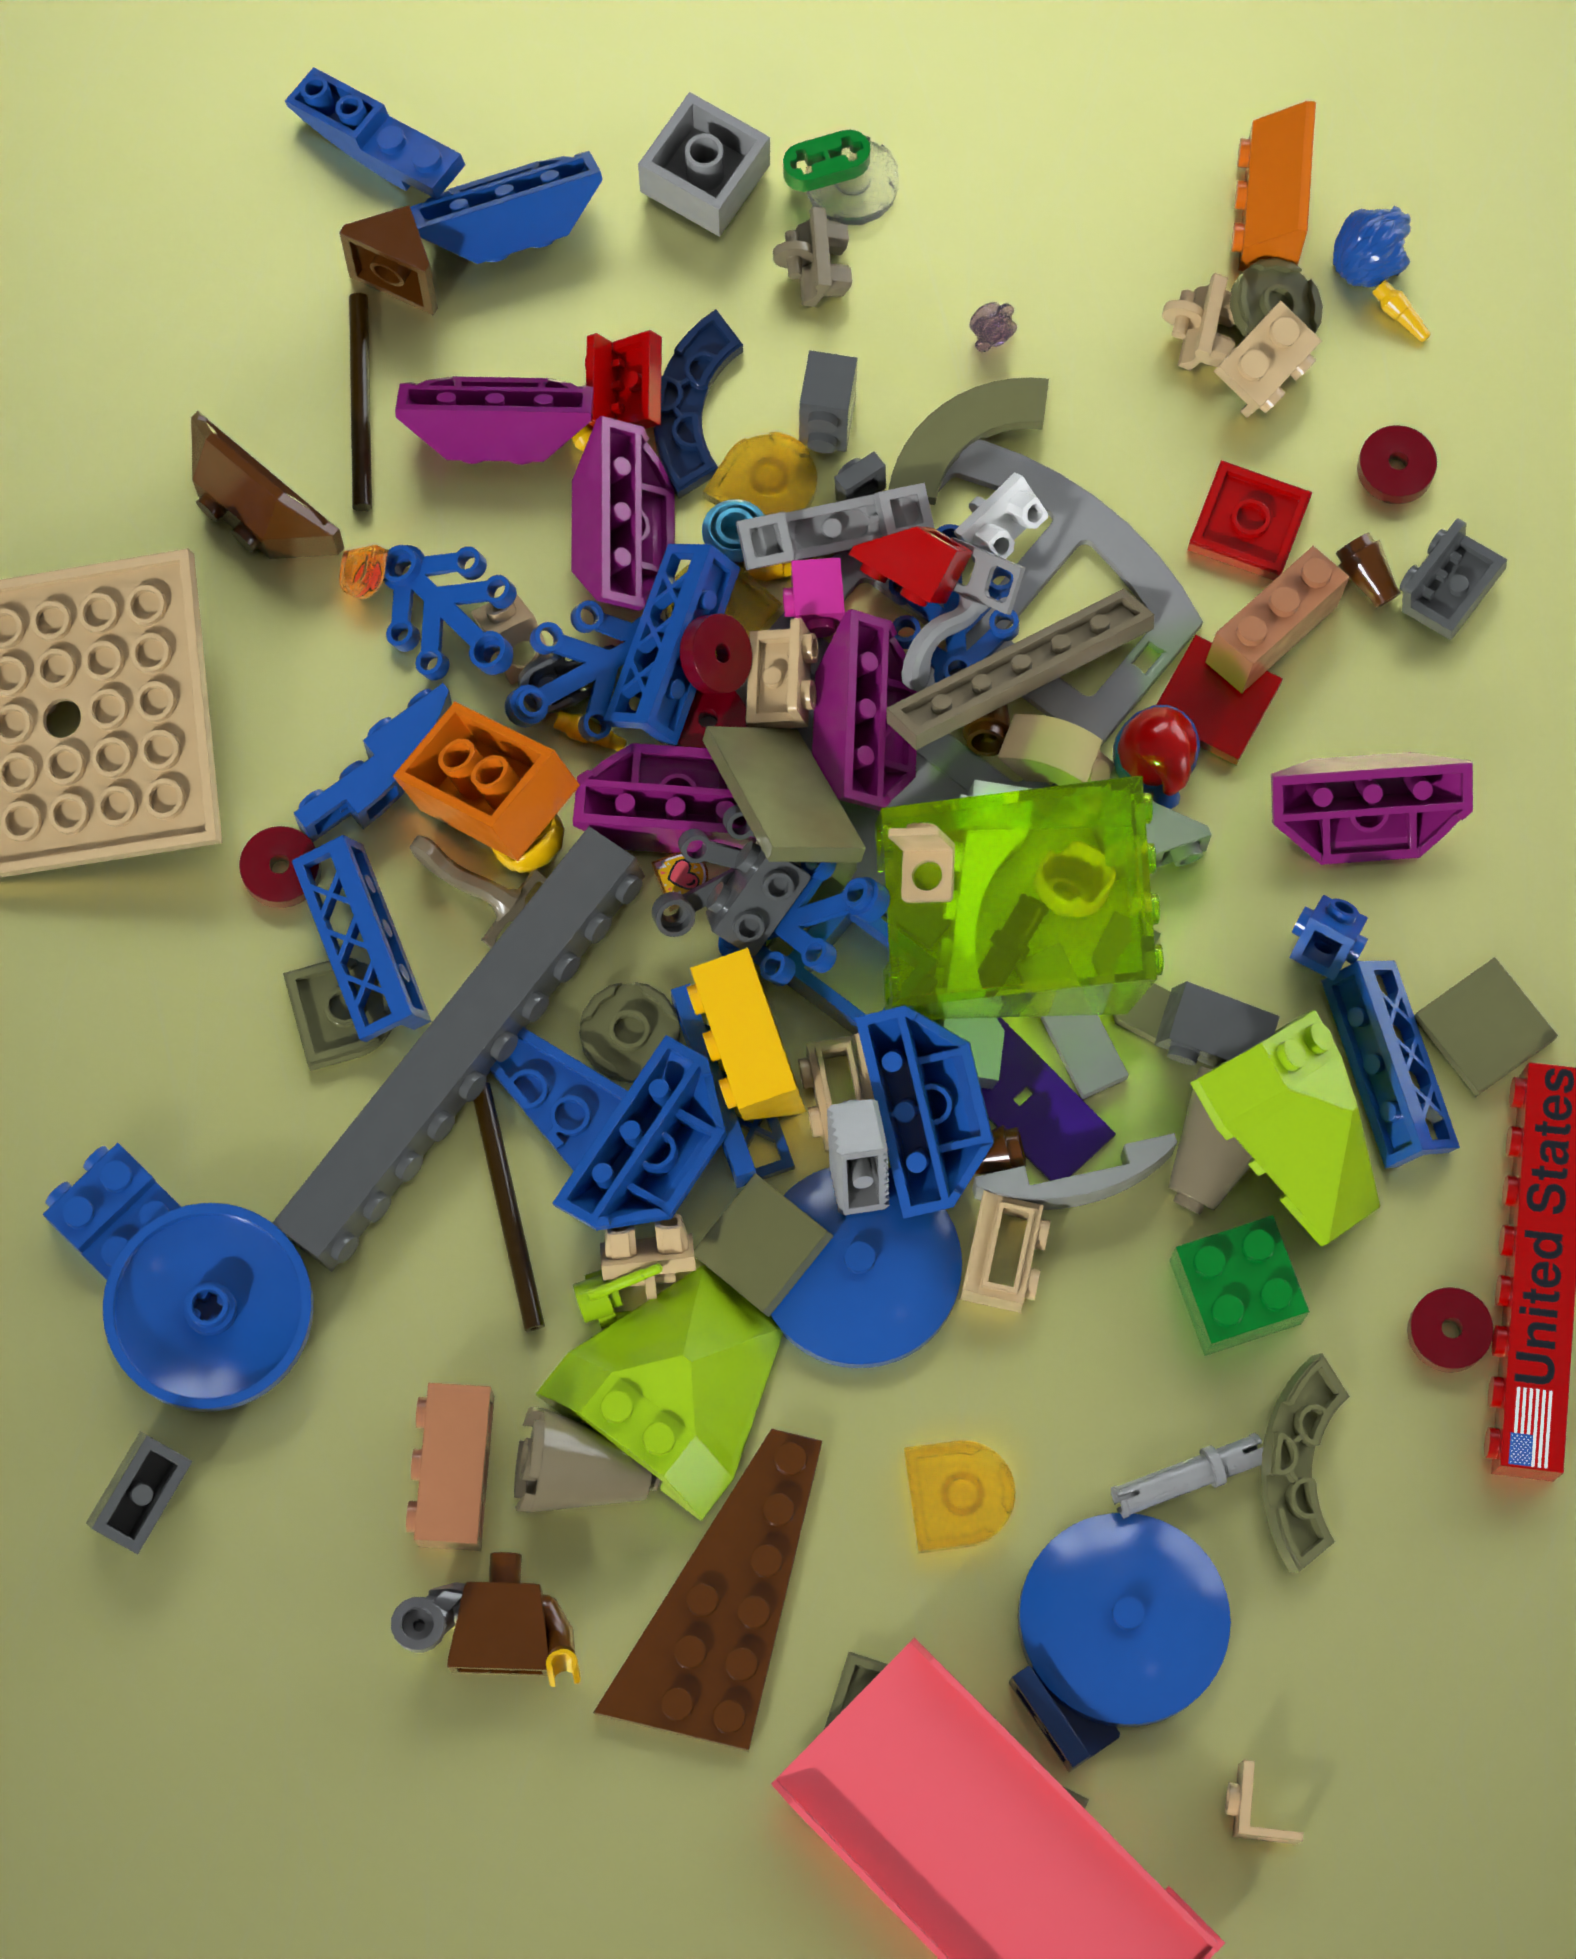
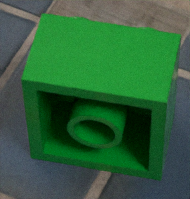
M1273 1215L1177 1246L1170 1258L1172 1269L1205 1356L1301 1325L1310 1312Z

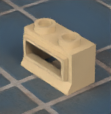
M859 1033L807 1043V1058L798 1059L803 1089L813 1088L816 1106L808 1107L813 1138L822 1136L825 1151H829L827 1109L832 1105L823 1059L847 1055L856 1100L874 1099Z
M983 1191L960 1300L1021 1313L1024 1298L1035 1299L1041 1270L1031 1268L1035 1249L1045 1251L1051 1223L1050 1220L1041 1219L1044 1205ZM1002 1214L1027 1220L1014 1287L988 1282Z

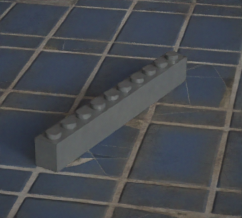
M590 826L585 830L272 1222L293 1244L331 1272L339 1263L346 1262L354 1254L362 1233L371 1222H377L385 1215L390 1207L391 1197L403 1182L410 1181L418 1173L423 1163V1156L434 1142L443 1140L449 1134L455 1123V1116L465 1103L473 1101L482 1092L487 1081L486 1077L491 1072L490 1068L496 1060L503 1062L513 1053L518 1043L517 1034L523 1027L526 1028L530 1022L537 1021L544 1014L552 993L561 982L565 983L574 976L580 966V958L591 944L598 943L605 937L610 929L611 919L621 906L629 904L638 895L645 875L636 857Z

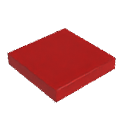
M1221 460L1187 550L1274 581L1283 573L1312 492Z
M1195 634L1156 705H1169L1178 708L1179 711H1183L1193 721L1197 729L1200 747L1237 766L1281 686L1283 678L1266 671L1241 694L1205 662L1212 642Z

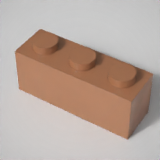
M1312 546L1216 632L1205 662L1242 694L1337 608L1350 576L1317 548Z
M428 1383L427 1397H418L416 1428L424 1429L422 1449H413L411 1462V1480L419 1481L417 1501L408 1502L406 1516V1532L414 1533V1541L418 1547L481 1551L495 1397L492 1388L489 1386Z

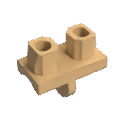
M1214 273L1211 276L1209 285L1198 287L1194 292L1183 290L1180 300H1171L1165 303L1162 313L1163 319L1173 325L1172 336L1183 339L1177 366L1189 371L1199 363L1218 367L1234 350L1236 343L1234 339L1216 332L1218 323L1229 328L1235 325L1230 309L1231 292L1225 290L1227 277Z
M675 1214L670 1220L655 1222L656 1237L635 1239L634 1225L606 1229L605 1242L600 1243L603 1280L617 1279L654 1264H660L663 1267L661 1273L628 1286H645L647 1300L657 1298L656 1284L676 1282L675 1273L696 1271L692 1233L687 1234L682 1216Z

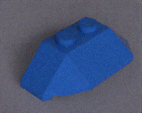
M590 151L578 153L574 157L561 156L536 161L445 190L438 199L430 197L424 203L410 206L421 238L476 264L486 261L498 262L506 259L511 253L530 247H546L556 239L568 236L603 179L601 171Z
M907 1005L855 1017L874 1099L878 1101L888 1147L887 1153L903 1219L953 1208L994 1144L971 1043Z
M665 1035L553 1201V1205L596 1231L672 1219L728 1135L708 1058Z

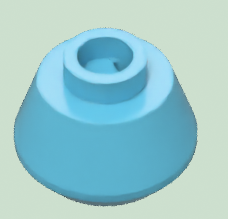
M731 499L720 502L711 508L704 518L702 524L703 541L705 544L713 545L734 563H742L744 558L736 522L764 516V513L756 505L745 500Z

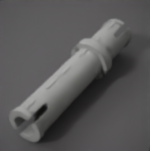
M1253 1433L1246 1438L1217 1449L1210 1445L1202 1448L1200 1455L1125 1484L1111 1487V1496L1114 1505L1120 1502L1121 1507H1118L1117 1511L1121 1513L1124 1519L1131 1514L1210 1484L1214 1488L1227 1483L1228 1477L1262 1465L1263 1447L1257 1448V1445L1261 1444L1262 1440L1258 1434Z

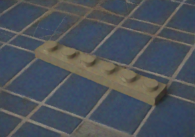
M1122 589L887 707V723L915 750H918L1153 630L1155 614L1127 590Z

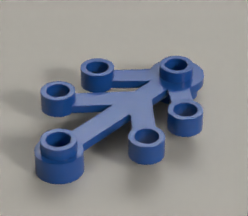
M946 524L937 530L950 538H957L954 531L959 526ZM996 567L988 589L989 595L997 600L1008 597L1013 582V574L1003 568ZM961 574V576H960V578H959V580H958V582L961 583V584H962V574ZM999 576H1005L1010 579L1007 584L1002 586L993 583V580ZM889 580L891 599L898 605L908 606L928 623L939 615L955 610L959 605V594L952 591L946 604L944 603V608L938 603L929 602L926 607H922L903 597L895 590L899 584ZM991 608L983 612L966 629L947 637V652L937 646L932 655L931 667L934 669V682L937 683L951 676L949 673L954 669H965L991 656L1004 642L1014 639L1019 633L1017 613L1012 610L1011 615H1007L995 610L989 618L990 629L968 650L966 647V634ZM903 615L893 621L897 632L895 638L903 649H909L921 628L919 621L915 617ZM1001 620H1009L1013 623L1010 628L1005 630L996 627V624ZM905 627L912 628L915 631L909 637H901L898 635V632Z
M397 545L386 552L382 578L385 584L393 590L392 621L387 628V640L401 652L411 651L418 645L420 632L411 623L415 592L424 601L421 652L418 654L415 664L417 670L431 681L442 679L450 667L449 659L442 653L443 620L470 646V660L485 674H501L507 671L513 662L512 645L495 631L484 632L457 606L489 602L498 609L509 607L514 602L517 591L516 587L506 577L494 575L487 581L439 587L428 578L458 572L467 580L480 578L486 570L487 561L473 547H463L456 553L425 556L420 549L412 545ZM471 558H475L474 564L470 568L465 569L466 562ZM410 566L409 570L404 575H402L404 569ZM501 586H505L503 594L494 598L496 590ZM408 629L406 638L398 641L400 633ZM500 651L498 657L491 662L493 654ZM434 658H438L436 666L427 670L429 662Z
M590 600L580 603L572 610L570 620L577 631L590 633L595 630L623 642L610 650L563 635L561 628L552 622H544L537 626L530 635V644L537 653L542 655L554 653L583 664L540 688L534 685H523L512 691L505 701V713L508 719L516 726L523 728L531 727L544 719L549 705L593 682L586 714L580 718L578 730L580 735L590 742H596L606 737L610 733L612 726L603 720L610 704L618 668L625 663L641 617L631 623L605 614L598 603ZM582 609H587L592 613L594 618L592 625L586 624L582 620ZM659 618L658 623L659 625H661L664 622V620ZM542 630L552 635V646H546L542 643L540 639ZM658 647L646 655L642 665L643 670L655 661L659 650ZM640 691L639 693H637L635 697H637L640 700L642 697V692ZM525 696H530L536 701L537 709L535 712H530L524 707L523 700ZM628 703L625 713H636ZM590 718H595L600 722V734L590 730L588 726Z
M801 862V867L809 872L810 881L767 940L776 937L782 938L801 953L804 965L818 973H825L835 964L837 951L833 945L821 938H814L804 928L849 913L864 922H874L880 919L887 911L890 903V893L884 885L871 877L852 879L844 888L843 893L808 904L821 883L833 874L836 863L821 862L816 868L818 862ZM719 937L718 947L722 956L740 950ZM766 942L757 955L752 956L753 962L760 967L761 975L767 981L776 986H784L792 980L796 969L794 961L778 951L772 952L766 946ZM822 951L821 956L817 959L818 954Z

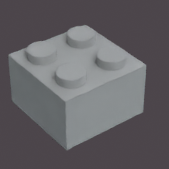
M689 92L638 163L640 192L720 237L770 166V137Z

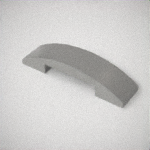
M924 482L844 501L740 520L736 522L746 570L790 563L793 560H805L849 551L854 545L912 527L934 528V523Z
M1175 1133L1127 1143L1124 1145L1120 1156L1121 1166L1029 1185L1025 1166L976 1176L972 1187L974 1198L981 1201L983 1191L985 1190L996 1195L1044 1205L1043 1210L1066 1209L1090 1204L1127 1190L1150 1176L1172 1156L1177 1140Z

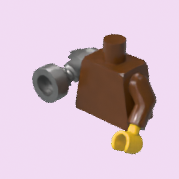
M511 1552L491 1553L489 1582H455L435 1587L429 1590L426 1598L412 1597L404 1600L392 1615L391 1630L394 1638L404 1649L413 1653H424L434 1649L442 1641L443 1636L455 1626L447 1664L451 1673L548 1676L551 1687H556L555 1677L564 1671L573 1674L574 1684H578L581 1680L578 1659L575 1655L574 1630L558 1601L550 1595L543 1594L540 1584L520 1583L521 1554Z

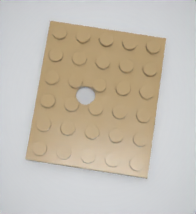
M187 548L1 579L0 878L222 843L194 553ZM62 701L74 702L81 713L79 727L70 736L64 738L54 737L47 728V716L55 710L57 703Z

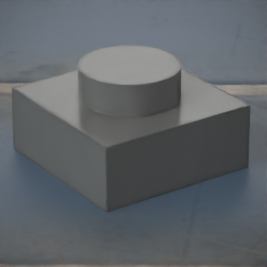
M875 451L863 459L855 458L847 462L839 470L838 475L834 476L836 500L839 502L873 495L886 489V465Z

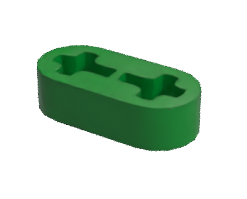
M850 129L797 143L785 152L783 158L784 180L792 189L807 192L855 179L863 175L869 167L870 142L859 131ZM850 148L852 153H857V159L849 161L846 155H842V149ZM804 160L807 166H812V172L804 174L801 168H797V162Z

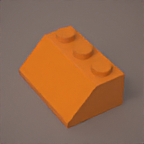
M1305 101L1253 120L1249 139H1240L1237 167L1246 168L1245 181H1237L1234 209L1243 210L1242 223H1234L1231 252H1240L1238 271H1244L1257 261L1269 258L1283 259L1293 262L1298 266L1308 231L1316 102Z

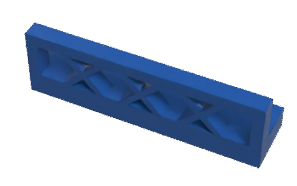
M667 545L603 720L610 726L642 729L661 744L677 745L697 691L688 681L681 665L680 643L686 627L700 616L725 613L740 571V567L713 545ZM691 560L687 572L675 581L674 577L680 561ZM674 602L675 606L671 616L659 625L658 621L662 611ZM658 647L659 650L655 661L643 670L642 665L646 655ZM641 691L642 697L636 713H625L630 699Z
M341 835L292 860L359 1039L367 1042L400 1025L416 1030L432 1022L363 844L345 835ZM331 857L336 873L328 891L316 886L310 868ZM342 887L346 897L340 895ZM320 894L326 896L324 904L322 902ZM337 900L350 905L354 915L346 935L333 931L330 923V917ZM359 932L364 942L356 940ZM337 938L343 940L341 949L338 944ZM354 945L367 949L371 960L363 980L351 976L347 967V962ZM376 977L378 978L381 987L374 985ZM354 983L361 985L358 993ZM371 990L384 994L391 1014L369 1024L364 1008Z
M1395 960L1357 961L1340 970L1335 981L1329 978L1321 980L1384 1167L1398 1168L1423 1155L1450 1153L1460 1148ZM1376 976L1382 977L1388 996L1380 990ZM1393 1024L1400 1030L1404 1043L1396 1036ZM1409 1071L1416 1076L1420 1090L1412 1083ZM1426 1118L1434 1127L1437 1136L1435 1140L1431 1138Z
M690 983L671 989L672 1005L676 1009L678 1022L687 1047L707 1057L711 1065L728 1134L721 1145L736 1188L745 1186L754 1174L759 1175L762 1179H767L794 1170L795 1165L778 1117L766 1118L770 1129L768 1131L759 1127L763 1119H755L753 1123L744 1121L736 1115L734 1108H727L718 1080L726 1078L727 1075L725 1071L720 1070L718 1061H711L702 1033L710 1031L711 1028L709 1025L704 1024L701 1014H695L686 988ZM741 1128L749 1131L746 1138H744ZM755 1134L775 1143L780 1157L779 1161L758 1168L754 1167L748 1148Z

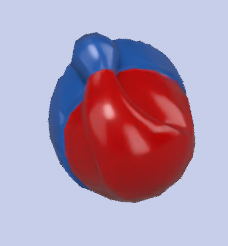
M1153 705L1135 713L1123 725L1115 738L1113 761L1116 774L1125 785L1136 792L1153 795L1155 803L1169 809L1176 807L1181 797L1179 791L1186 786L1197 764L1200 752V740L1193 721L1183 711H1179L1178 708L1169 705Z

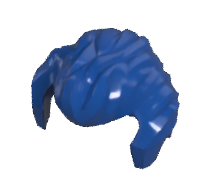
M1396 206L1392 209H1359L1352 212L1344 221L1335 240L1333 265L1336 268V272L1346 279L1348 284L1367 288L1378 286L1393 275L1398 276L1410 263L1403 247L1405 238L1409 235L1412 228L1410 226V215L1403 213Z

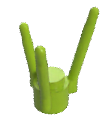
M654 1264L620 1278L603 1280L602 1269L584 1275L586 1280L573 1284V1288L585 1323L598 1319L603 1329L630 1313L631 1311L615 1312L614 1308L623 1306L619 1290L661 1273L663 1267L660 1264Z

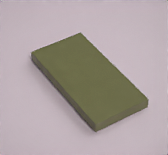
M706 727L702 741L769 862L857 863L862 861L866 847L798 729Z

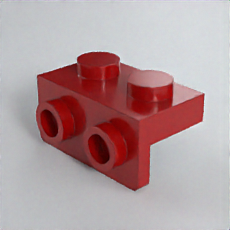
M648 330L614 342L598 333L587 336L585 358L586 386L594 387L591 422L588 423L589 425L594 427L596 419L601 416L644 427V429L661 425L662 337L652 330Z

